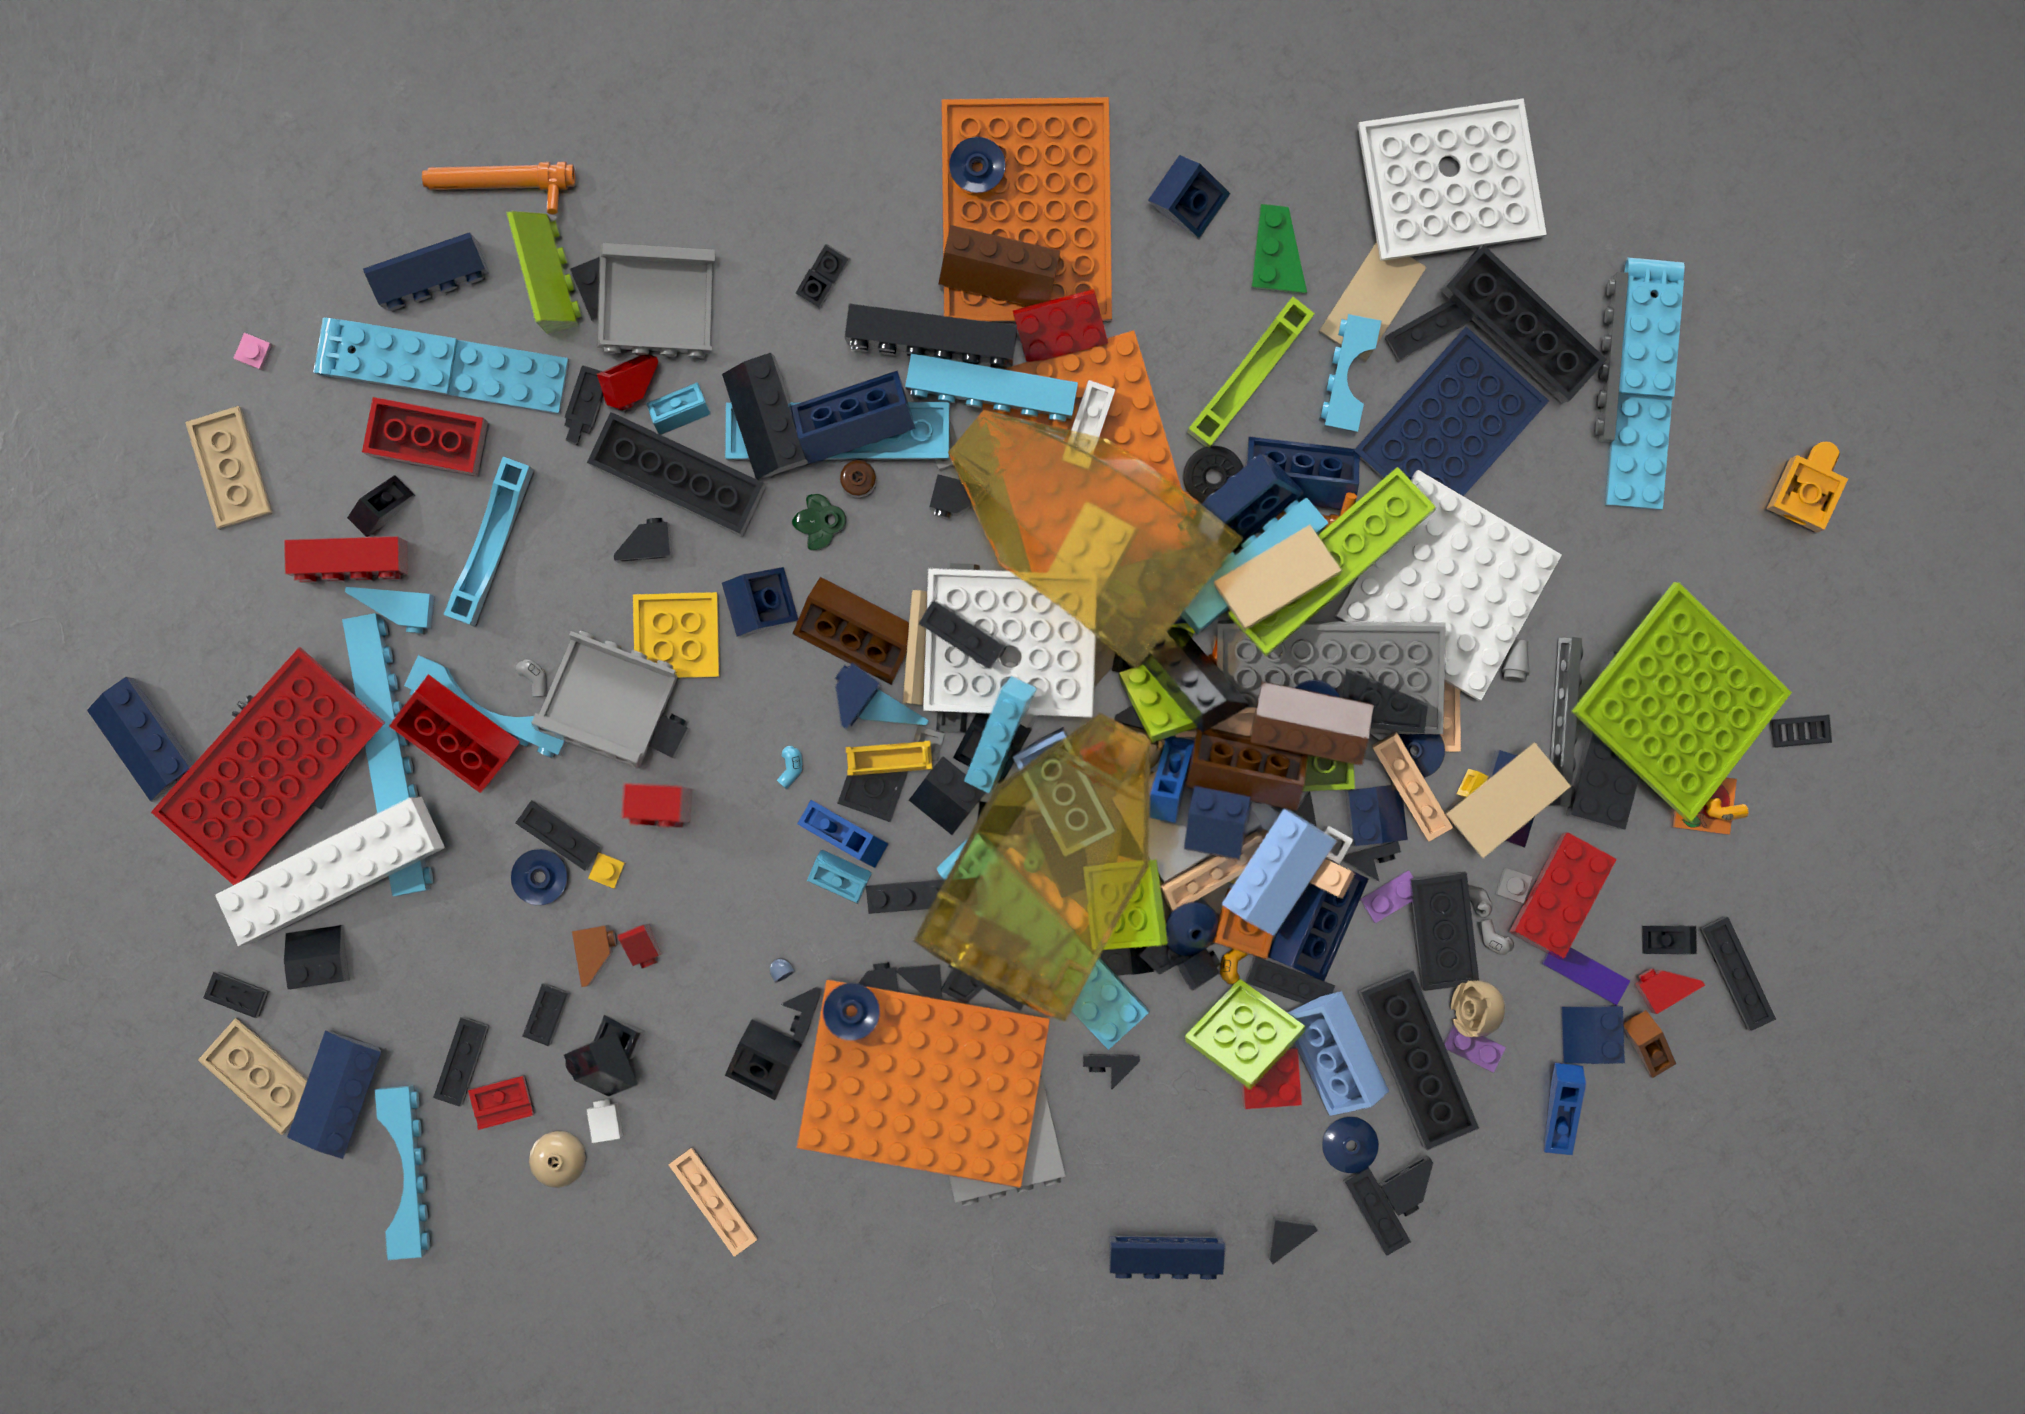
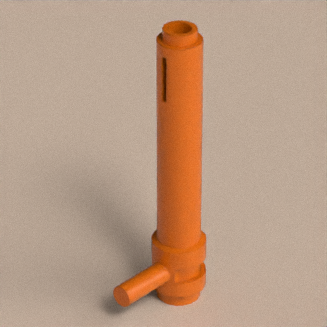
M539 162L538 165L429 167L428 170H423L422 172L423 187H428L429 190L540 188V190H548L547 213L554 215L558 213L559 190H567L568 187L575 186V168L573 164H567V162H557V165H551L550 162Z

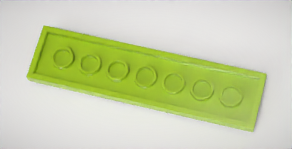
M1397 467L1318 535L1340 567L1341 573L1247 630L1243 629L1232 611L1228 613V616L1267 657L1436 510V506Z

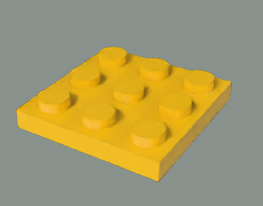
M717 592L633 594L634 651L645 654L647 660L657 663L658 660H662L671 664L678 678L720 677Z

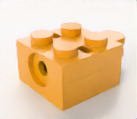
M1827 441L1820 442L1812 448L1808 459L1798 455L1790 458L1768 504L1767 510L1817 533L1825 530L1848 481V478L1833 472L1839 458L1837 446Z

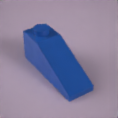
M1175 736L1166 738L1150 793L1148 818L1176 823L1195 740Z
M810 800L797 823L799 826L874 868L889 844Z
M1555 1063L1544 1145V1152L1573 1155L1586 1087L1583 1066Z

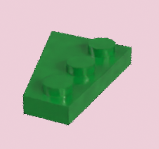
M1260 205L1251 285L1253 289L1307 294L1289 207Z

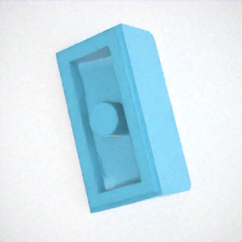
M698 382L646 403L653 424L660 435L710 414Z
M820 850L807 881L858 904L872 873L827 851Z

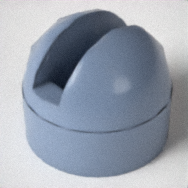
M777 959L770 966V974L775 983L788 978L795 972L791 964L784 959Z

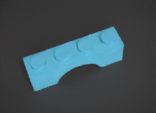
M1348 314L1347 320L1341 319L1338 336H1343L1342 346L1335 347L1332 362L1338 364L1335 375L1330 374L1326 391L1332 392L1330 403L1324 402L1321 418L1326 419L1325 425L1358 432L1364 404L1351 393L1347 382V373L1350 364L1359 354L1376 349L1381 326L1380 320Z
M1013 676L1001 688L965 777V782L987 793H990L998 783L1009 758L1007 754L1012 740L1030 707L1037 688Z

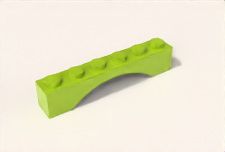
M1292 296L1242 363L1189 427L1187 433L1205 447L1210 448L1304 330L1315 313Z

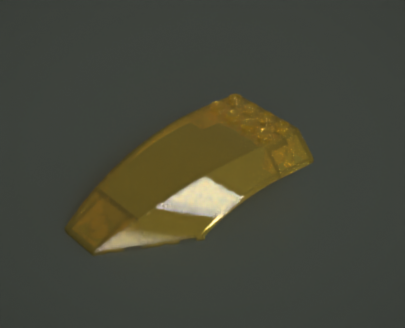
M983 410L948 452L958 472L959 479L971 500L970 503L976 516L982 524L987 540L993 548L999 566L1005 568L1059 606L1136 669L1243 539L1164 475L1106 438Z
M1099 713L1012 776L998 784L913 941L936 958L1033 1010L1066 1022L1111 933L1149 867L1150 739Z

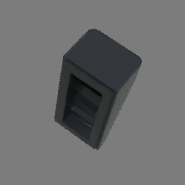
M1830 714L1772 720L1775 748L1832 743ZM1817 721H1822L1823 737L1817 738ZM1805 722H1810L1811 738L1806 739ZM1794 723L1799 724V740H1794ZM1782 724H1787L1788 741H1783Z

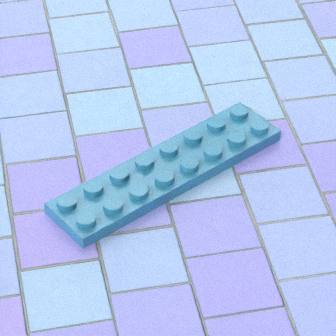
M790 402V403H791V406H792V405H795V404H798V403H801V402ZM908 402L916 429L880 440L877 443L856 448L850 452L829 457L825 460L950 459V403ZM726 403L725 459L749 460L732 404Z

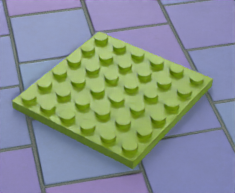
M1673 582L1571 712L1686 821L1692 822L1792 692L1680 582Z

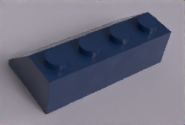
M470 232L363 268L378 304L383 309L388 308L389 311L403 307V302L412 299L415 302L431 297L430 293L441 290L442 293L452 291L457 288L456 284L467 281L468 284L478 282L483 279V275L489 273L479 242Z
M898 370L791 406L798 440L808 464L823 461L829 457L850 452L856 448L877 443L880 440L916 429Z
M1249 437L1245 466H1247V463L1259 454L1274 460L1304 492L1297 499L1299 503L1307 497L1314 506L1342 510L1346 493L1351 492L1356 495L1358 493L1360 456L1353 452V448Z
M1259 454L1252 458L1240 472L1231 476L1219 490L1210 494L1199 507L1189 512L1177 526L1193 551L1220 564L1225 557L1238 550L1248 538L1257 534L1270 520L1277 517L1292 502L1303 495L1304 492L1274 460Z
M124 677L104 691L87 709L150 802L174 787L194 764L134 678Z
M1354 872L1355 874L1343 899L1309 883L1279 928L1268 957L1325 981L1369 878Z
M325 1030L287 1138L315 1151L343 1159L380 1057V1048Z
M1109 1237V1272L1115 1273V1278L1128 1279L1132 1278V1274H1143V1278L1159 1279L1160 1274H1172V1279H1189V1274H1200V1279L1213 1280L1217 1279V1275H1223L1225 1242L1222 1237Z

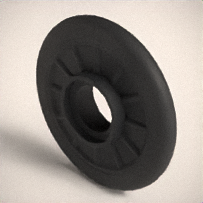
M1222 446L1204 447L1196 451L1188 459L1183 473L1184 485L1189 495L1195 501L1202 504L1210 494L1219 490L1231 476L1236 475L1244 467L1239 457L1231 450ZM1213 468L1220 470L1222 473V479L1215 484L1206 480L1207 472Z

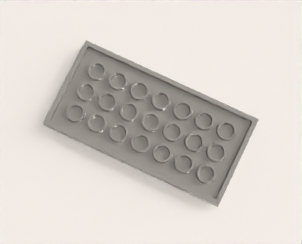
M1218 620L1217 667L1247 700L1249 707H1256L1262 681L1294 688L1307 680H1321L1333 686L1342 698L1345 670L1347 668L1428 703L1425 734H1443L1445 623L1307 621L1266 657L1233 621ZM1370 728L1369 733L1393 734L1397 732L1398 734H1423Z

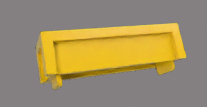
M931 741L845 747L848 776L933 769Z

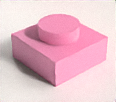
M244 333L234 359L262 370L272 344Z

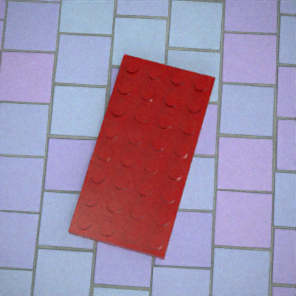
M299 647L165 795L151 813L232 885H236L243 881L385 722L305 650Z

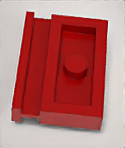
M524 1075L468 1090L478 1130L534 1115Z

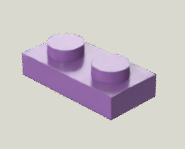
M1409 870L1360 898L1374 923L1412 902L1409 879L1413 878Z
M1454 1023L1444 1041L1447 1050L1493 1073L1506 1047L1484 1036L1465 1037L1459 1033Z

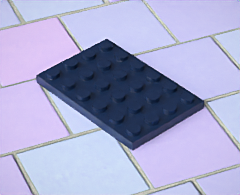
M1465 327L1353 452L1360 456L1383 479L1397 467L1410 480L1414 473L1419 470L1464 496L1544 408L1549 400L1468 327Z

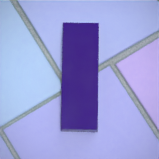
M1571 947L1564 959H1557L1547 953L1542 962L1548 968L1615 1005H1618L1630 983V980Z

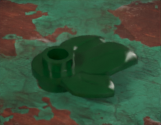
M811 494L806 497L808 509L798 512L792 520V525L798 531L808 534V549L819 550L828 546L834 534L840 532L845 527L846 515L840 507L831 505L828 498L824 495ZM831 514L835 516V522L832 525L828 523V517Z

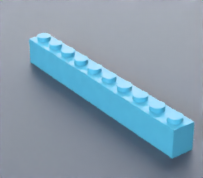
M373 613L342 619L356 697L385 722L365 745L378 814L408 798L418 797L416 785L411 784L409 773H413V765L410 756L406 757L404 746L408 745V740L389 727L402 709L400 701L396 702L394 693L395 690H398L396 675L391 674L389 663H393V656L390 646L386 647L384 638L385 635H388L385 619H381L379 614ZM425 858L389 876L392 896L430 890L429 884L433 883L431 868L426 867Z

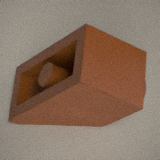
M609 925L572 931L581 987L592 984L613 954L612 947H616V937L614 930L609 931Z
M1646 1010L1624 1023V1030L1629 1042L1652 1078L1676 1064L1663 1031Z

